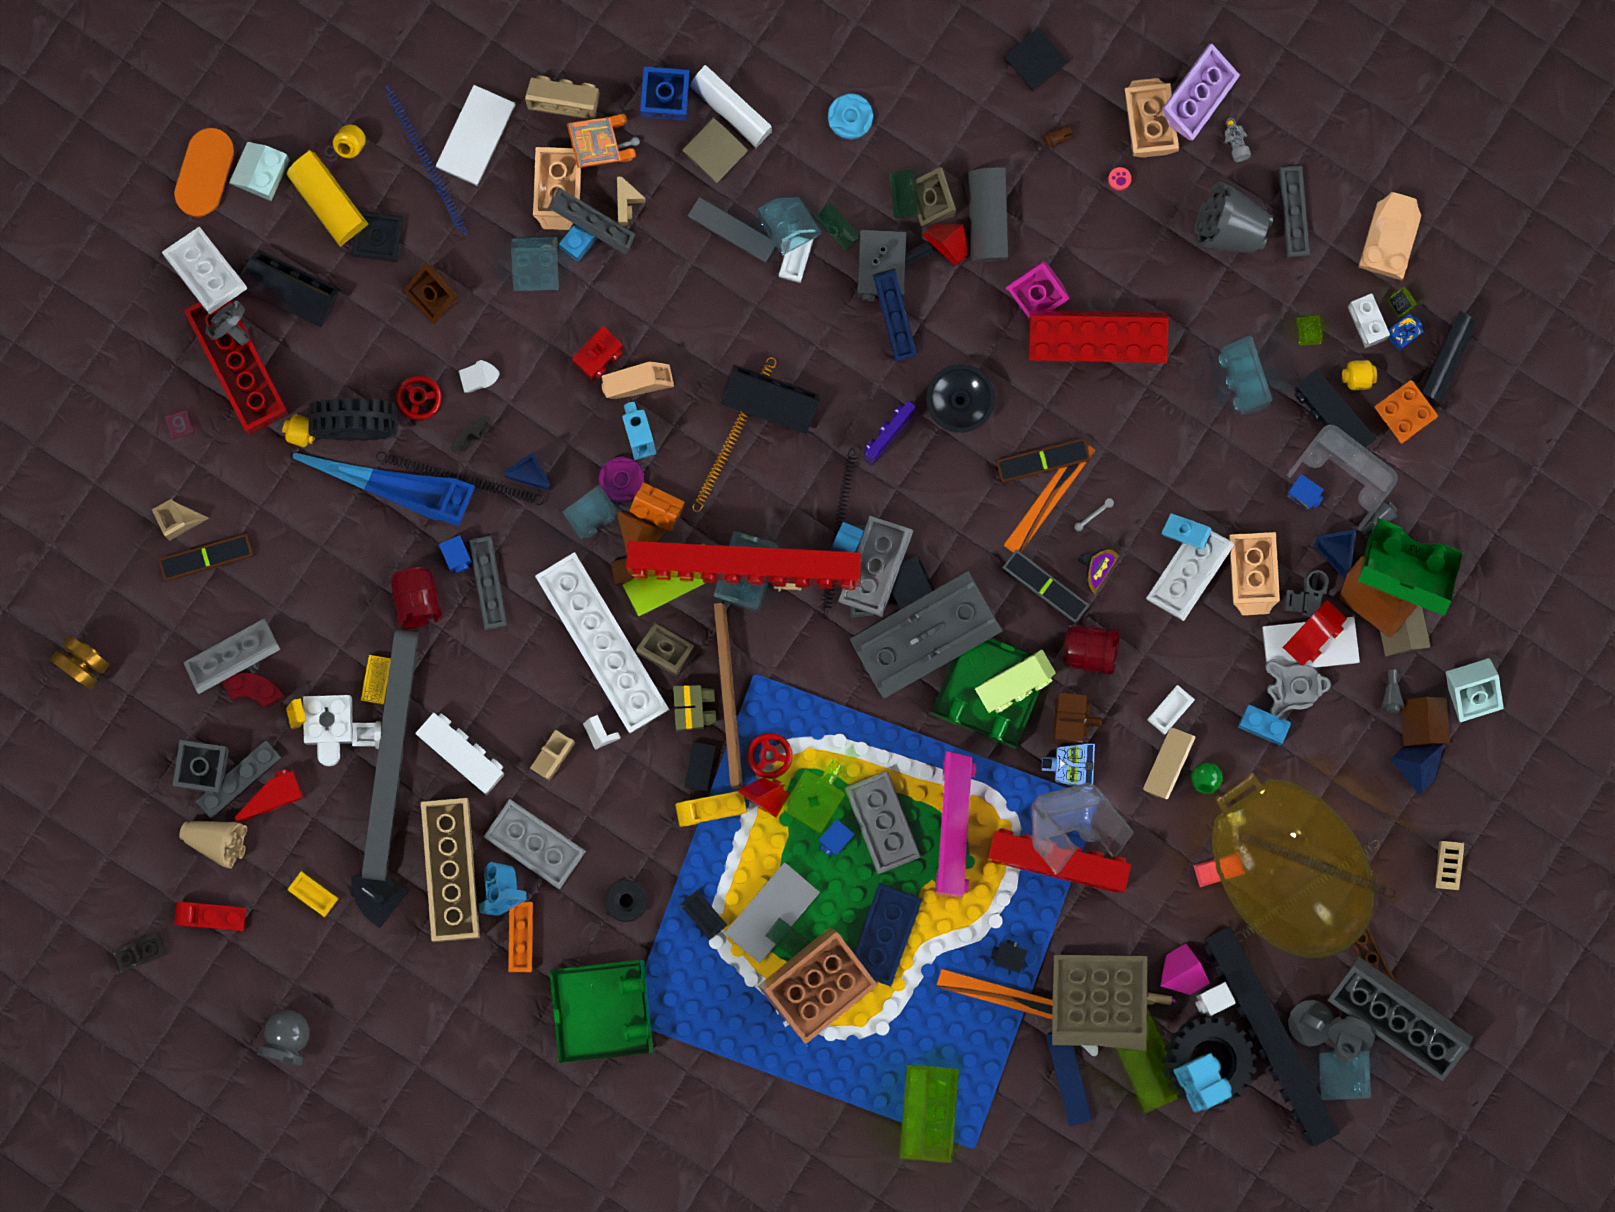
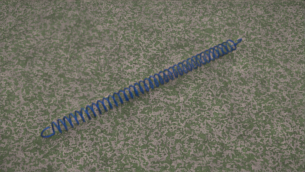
M385 85L386 88H387V90H389V92H390V93L388 94V96H389L391 93H394V92H395V91H392V92H391L390 89H389V87H388L387 85ZM397 94L392 97L387 96V98H390V101L393 97L397 96ZM400 106V107H398V108H394V107H393V109H396V110H395V113H398V114L401 113V112H403L405 109L401 110L400 112H396L399 108H401V107H403V106ZM399 118V120H402V121H401V124H404V125H405V124L411 122V120H410V121H408V122H406V123H402L405 119H400V118ZM414 132V133H412V134H408V133H407V135H410V136H409V139H412V140H413L414 138H410V137H411L413 134L417 133V132ZM415 145V146H416V147H415V150H418V151L421 150V149H423V148H425V147H422V148H420V149H416L419 145ZM426 154L425 156L420 157V158H421V161H424V162H423V165H426V166H427V165H429V164H431V163L433 162V161H431V162H429L428 164H424L427 160L431 159V158H428V159H426V160H422L424 157L428 156L429 154ZM429 171V172H428V173H429V176H432V177L435 176V175H437V174H439V173H436V174H434V175H430L433 171ZM441 180V181H439V182H436V183H434V181H433V184H435V187H436V185H437L438 183L442 182L443 180ZM437 186V191L441 192L446 189L444 188L442 190H438L441 186ZM441 196V199H443V202L448 203L449 201L452 200V199H450V200H448V201H444L447 197L442 198V196ZM455 206V207H453V208H451V209H448V207H447V210H449V213H450V211H451L452 209L456 208L457 206ZM455 212L450 213L451 217L454 218L460 215L452 216ZM463 221V222H461V223H458V224H456V222H455V225H457V228H458V226H459L460 224L464 223L465 221Z

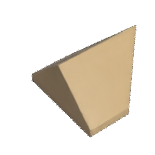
M172 498L152 509L164 536L169 541L209 519L174 502Z

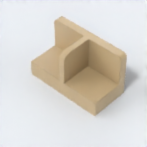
M555 730L546 745L541 748L542 751L530 769L550 781L572 749L575 741Z

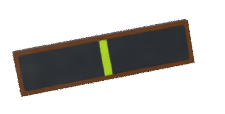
M1082 438L996 460L1001 483H1006L1091 461L1086 440Z
M244 534L158 560L164 581L167 582L251 558L254 555L248 534Z

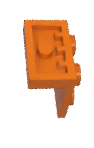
M1412 380L1374 406L1401 444L1411 439L1414 434L1438 418V414Z

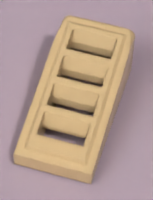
M1439 842L1435 888L1459 890L1464 843ZM1445 849L1457 850V854H1447ZM1444 858L1456 859V864L1444 863ZM1443 868L1455 869V873L1443 872ZM1442 877L1454 878V883L1443 882Z

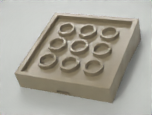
M1054 955L1052 1045L1106 1046L1146 1051L1147 956Z

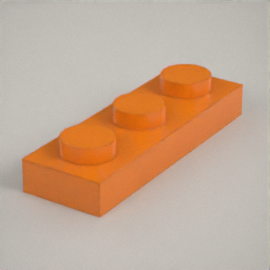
M523 902L509 910L508 972H532L533 902Z

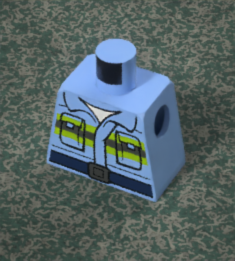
M1095 744L1058 747L1056 749V758L1042 757V771H1055V782L1092 789Z

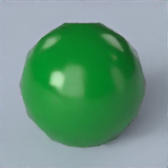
M1200 763L1191 774L1192 785L1200 793L1212 794L1222 785V771L1214 763Z

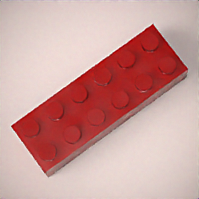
M230 300L210 315L199 302L185 309L184 312L245 432L250 435L288 416L289 413L251 338L242 346L228 332L215 340H212L205 333L206 326L211 327L213 324L211 322L212 317L225 305L232 303V301ZM240 319L237 324H238V325L245 331V333L248 335V333H247V331H246V329H245V327H244V325H243V323H242V321H241V319Z
M1030 310L1029 360L1167 363L1169 317L1164 312Z
M1002 828L998 832L994 831L992 834L986 859L988 862L1118 894L1125 892L1131 864H1127V859L1113 856V858L1107 859L1103 858L1104 853L1090 851L1087 854L1081 852L1080 847L1072 845L1062 848L1058 847L1059 843L1056 841L1045 839L1042 843L1035 841V836L1027 834L1017 837L1013 836V831Z

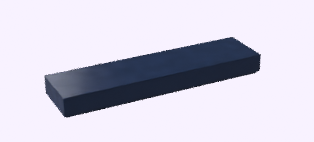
M895 268L873 274L895 362L917 356Z
M1052 1034L1046 1035L1069 1126L1092 1121L1073 1045H1052Z

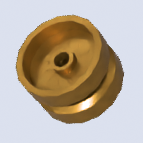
M69 634L62 644L72 655L68 657L63 652L56 651L50 661L91 690L98 680L88 669L91 667L99 674H104L110 664L102 659L99 653L85 642H79Z

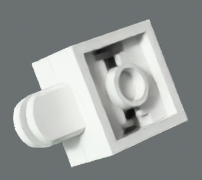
M350 695L303 697V711L306 719L304 722V743L306 745H317L319 762L325 766H334L340 760V744H352V697Z

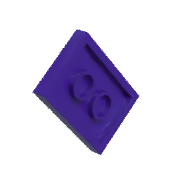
M910 401L905 405L901 403L893 413L894 419L891 423L886 421L879 430L877 440L875 441L872 438L864 448V461L870 466L874 464L913 416L916 406Z

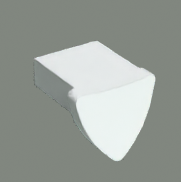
M479 360L475 365L459 371L464 393L489 387L496 382L499 376V371L483 360Z
M598 715L589 718L583 723L595 749L621 739L618 732L610 735L606 734Z
M376 721L375 723H352V746L375 747L379 749L381 721Z

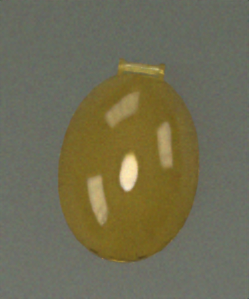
M1250 772L1248 778L1220 797L1218 795L1214 798L1224 812L1215 818L1212 834V852L1216 863L1215 867L1224 886L1223 888L1245 922L1273 946L1287 953L1305 958H1324L1336 955L1351 947L1362 936L1369 925L1374 909L1375 889L1374 887L1371 889L1374 880L1367 856L1360 842L1335 810L1316 794L1289 781L1268 779L1262 785L1253 772ZM1252 785L1256 786V790L1231 808H1228L1227 803ZM1250 835H1252V839H1251V841H1250V844H1249V843H1247V844L1244 843V842H1248ZM1254 836H1256V840H1255V842L1252 844V840H1253ZM1260 837V841H1259L1258 845H1257V846H1253V845H1256V841H1257V839ZM1262 839H1264L1261 848H1264L1265 841H1268L1265 850L1259 847ZM1269 842H1271V846L1268 849L1269 851H1271V847L1273 843H1275V847L1272 850V852H1268L1267 850ZM1277 845H1279V848L1276 854H1279V849L1281 846H1283V849L1280 855H1283L1284 848H1287L1284 857L1276 855L1274 853ZM1288 849H1290V854L1287 856L1288 858H1290L1291 852L1294 850V855L1291 858L1292 860H1294L1296 852H1298V856L1295 859V861H1298L1300 853L1302 854V857L1306 855L1303 864L1306 863V859L1309 856L1310 858L1307 863V866L1302 865V863L1299 864L1298 862L1291 861V859H1287L1286 855ZM1311 858H1313V862H1312V864L1309 866L1310 860H1311ZM1315 859H1317V863H1316V865L1313 867L1314 861H1315ZM1319 861H1321V864L1318 868L1319 870H1321L1322 863L1325 862L1322 871H1325L1326 864H1329L1326 873H1322V871H1318V869H1316ZM1331 865H1332L1333 867H1332V870H1331L1330 874H1333V869H1334V867L1336 866V871H1335V873H1334V876H1333V875H1329V873H1328V872H1329V867H1330ZM1338 868H1340V872L1337 875L1338 877H1340L1341 871L1344 869V873L1341 877L1342 879H1344L1345 872L1348 871V875L1345 878V880H1348V876L1352 872V876L1349 879V881L1337 878L1336 873ZM1354 874H1356L1353 883H1356L1357 876H1360L1357 885L1351 882ZM1361 877L1364 878V879H1363V882L1361 883V886L1364 885V881H1365V879L1367 878V883H1366V885H1365V888H1364V887H1360V885H1359V884H1360V879H1361ZM1369 880H1371V884L1369 886V889L1371 890H1368L1367 888Z

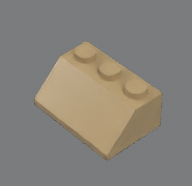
M537 76V79L531 78L525 100L529 110L594 120L599 99V89L589 83H582V86L573 85V82L561 79L559 82L550 81L549 77Z

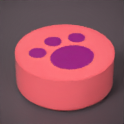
M1115 168L1109 174L1108 183L1113 190L1124 191L1131 183V174L1125 168Z

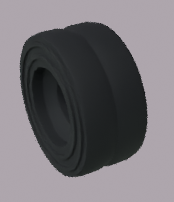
M620 880L608 889L605 897L606 908L616 920L631 922L641 917L645 912L647 895L643 887L637 882ZM629 894L632 896L633 904L630 907L625 908L620 905L619 900L622 895Z

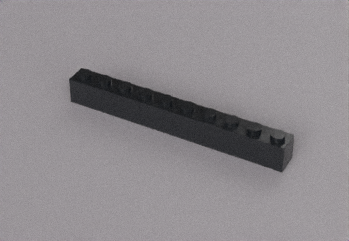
M1231 926L1203 939L1206 943L1203 945V948L1208 957H1213L1216 963L1213 967L1218 977L1224 978L1233 998L1238 1004L1235 1009L1241 1020L1245 1018L1249 1025L1246 1030L1252 1041L1256 1039L1260 1046L1257 1051L1263 1061L1267 1060L1271 1067L1268 1069L1272 1080L1274 1082L1278 1081L1282 1088L1279 1090L1283 1101L1285 1103L1289 1101L1293 1109L1290 1111L1296 1124L1300 1122L1304 1130L1301 1132V1135L1306 1144L1311 1143L1312 1147H1315L1340 1134Z

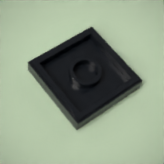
M1040 28L1036 29L1004 56V59L1032 91H1035L1068 64V61Z
M359 211L368 225L354 236L351 256L397 263L403 217Z

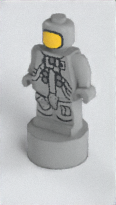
M1229 118L1226 121L1228 128L1225 131L1226 144L1228 142L1232 144L1233 151L1231 153L1234 162H1241L1251 157L1249 147L1245 146L1243 141L1247 134L1242 126H1237L1235 120Z

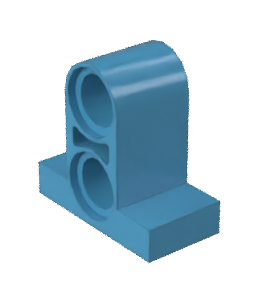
M843 522L831 551L855 552L864 530Z
M494 862L486 866L484 879L487 900L479 904L480 913L500 916L527 900L526 891L517 890L515 870L512 866Z

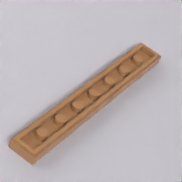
M716 603L714 604L730 785L733 789L743 787L727 609L724 604Z

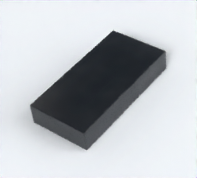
M693 742L685 788L707 792L716 746Z
M698 890L680 904L709 940L728 926Z

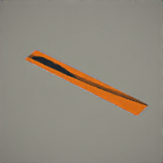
M1087 444L1089 455L1091 457L1092 454L1095 452V449ZM1087 462L1061 468L1057 471L1005 542L1004 546L1013 553L1016 550L1020 553Z
M943 969L940 972L937 982L938 988L1045 1018H1053V1000Z

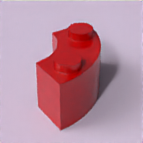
M1326 600L1282 648L1302 666L1308 660L1313 663L1322 653L1319 649L1331 636L1336 638L1344 630L1341 625L1347 618Z

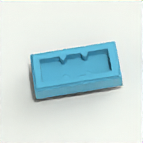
M1171 513L1161 534L1203 550L1212 529L1206 525Z

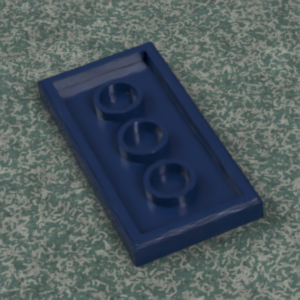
M880 883L875 892L854 955L874 981L891 987L922 899Z

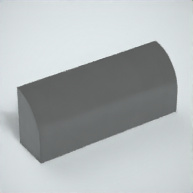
M1005 167L972 170L968 172L970 262H1007L1008 238Z

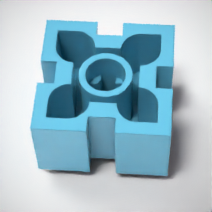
M1212 1054L1198 1057L1173 1070L1181 1087H1184L1187 1093L1186 1097L1194 1112L1208 1109L1232 1096L1230 1093L1231 1086L1226 1078L1221 1079L1218 1073L1221 1069L1220 1064Z

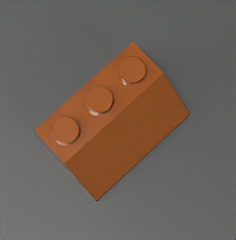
M1361 556L1347 573L1339 599L1391 639L1418 605L1359 582L1358 577L1363 561V556Z

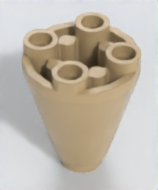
M184 822L180 830V839L217 864L226 868H232L237 858L242 859L245 854L246 847L243 845V841L247 833V826L236 822Z

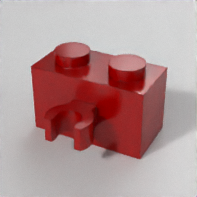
M603 326L571 359L593 381L596 377L600 379L607 372L606 366L611 361L615 363L623 355L622 350L624 346Z

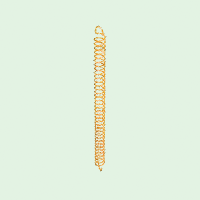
M763 368V369H762V371L764 372L763 374H766V375L770 376V375L767 374L764 370H767V371H770V372H772V371L769 370L768 368H766V369ZM739 414V417H740V418H737V421H738V422H735V425H737L736 423H739V422H740L738 419L743 420V421H746V420L743 419L741 416H745V417H747V418H749V417L746 416L745 414H743V415H742V414ZM737 429L731 430V432H732V433H730L731 435H735V436L739 437V436L736 435L733 431H736V432L741 433L740 431H738ZM729 444L723 445V447H724V446H727V447L733 448V447H731ZM724 447L725 449H721L723 453H719L720 456H722L721 454L729 456L723 450L731 452L730 450H728L726 447ZM719 463L713 464V466H714L715 468H711L713 472H709V473H710V474H711V473H714V474L719 475V474H718L717 472H715L713 469H716V470H718V471H721V470L718 469L715 465L720 466V467H723V466L720 465ZM706 479L707 483H704L705 487H702L703 491H700V493L705 491L703 488L711 490L705 484L713 487V485L707 481L708 479ZM704 494L698 495V497H699V496H702V497L708 498V497L705 496ZM699 497L700 499H696L698 503H700L698 500L706 502L701 497Z

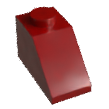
M765 777L740 788L738 791L739 794L759 809L775 818L791 795L784 790L785 784L775 778L770 781Z

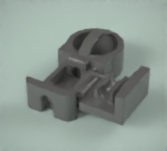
M1320 570L1308 572L1304 578V592L1293 594L1292 590H1285L1283 611L1302 612V610H1305L1306 613H1302V615L1311 617L1321 607L1322 595L1327 594L1328 576ZM1319 573L1324 579V584L1321 589L1316 591ZM1312 574H1313V577H1312V586L1310 587V585H1309V579H1310V577H1311ZM1290 594H1292V597H1291V606H1289Z

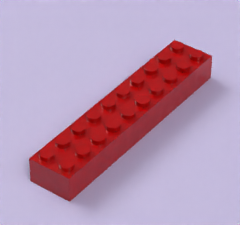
M628 541L626 569L630 575L634 576V579L647 580L648 576H655L660 581H670L671 577L680 578L682 582H694V579H703L704 583H717V580H726L727 584L737 585L740 584V581H748L749 585L762 586L763 582H771L772 586L786 587V583H792L798 588H809V584L818 585L820 589H832V586H842V590H855V587H861L862 557L861 553Z

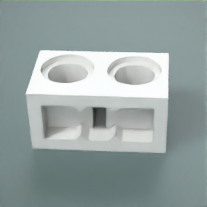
M1373 294L1359 298L1349 304L1348 309L1365 348L1388 339L1390 334Z
M1226 982L1197 995L1198 1001L1195 1002L1200 1014H1205L1206 1017L1236 1004Z

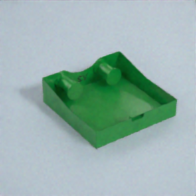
M1378 518L1377 521L1379 523L1377 526L1375 523L1367 541L1358 581L1445 616L1452 601L1463 552L1441 543L1428 545L1416 542L1407 536L1402 527Z
M990 638L953 659L931 715L1016 749L1040 690L1036 691L1034 687L1031 689L1033 692L1018 702L1013 699V704L1001 712L997 713L993 710L988 713L975 688L1020 661L1023 662L1031 654Z
M644 960L550 970L559 1063L654 1053Z

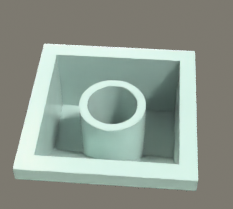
M247 142L229 183L272 201L290 160L287 154L266 145Z
M1490 658L1446 671L1448 689L1459 722L1504 709L1499 674Z

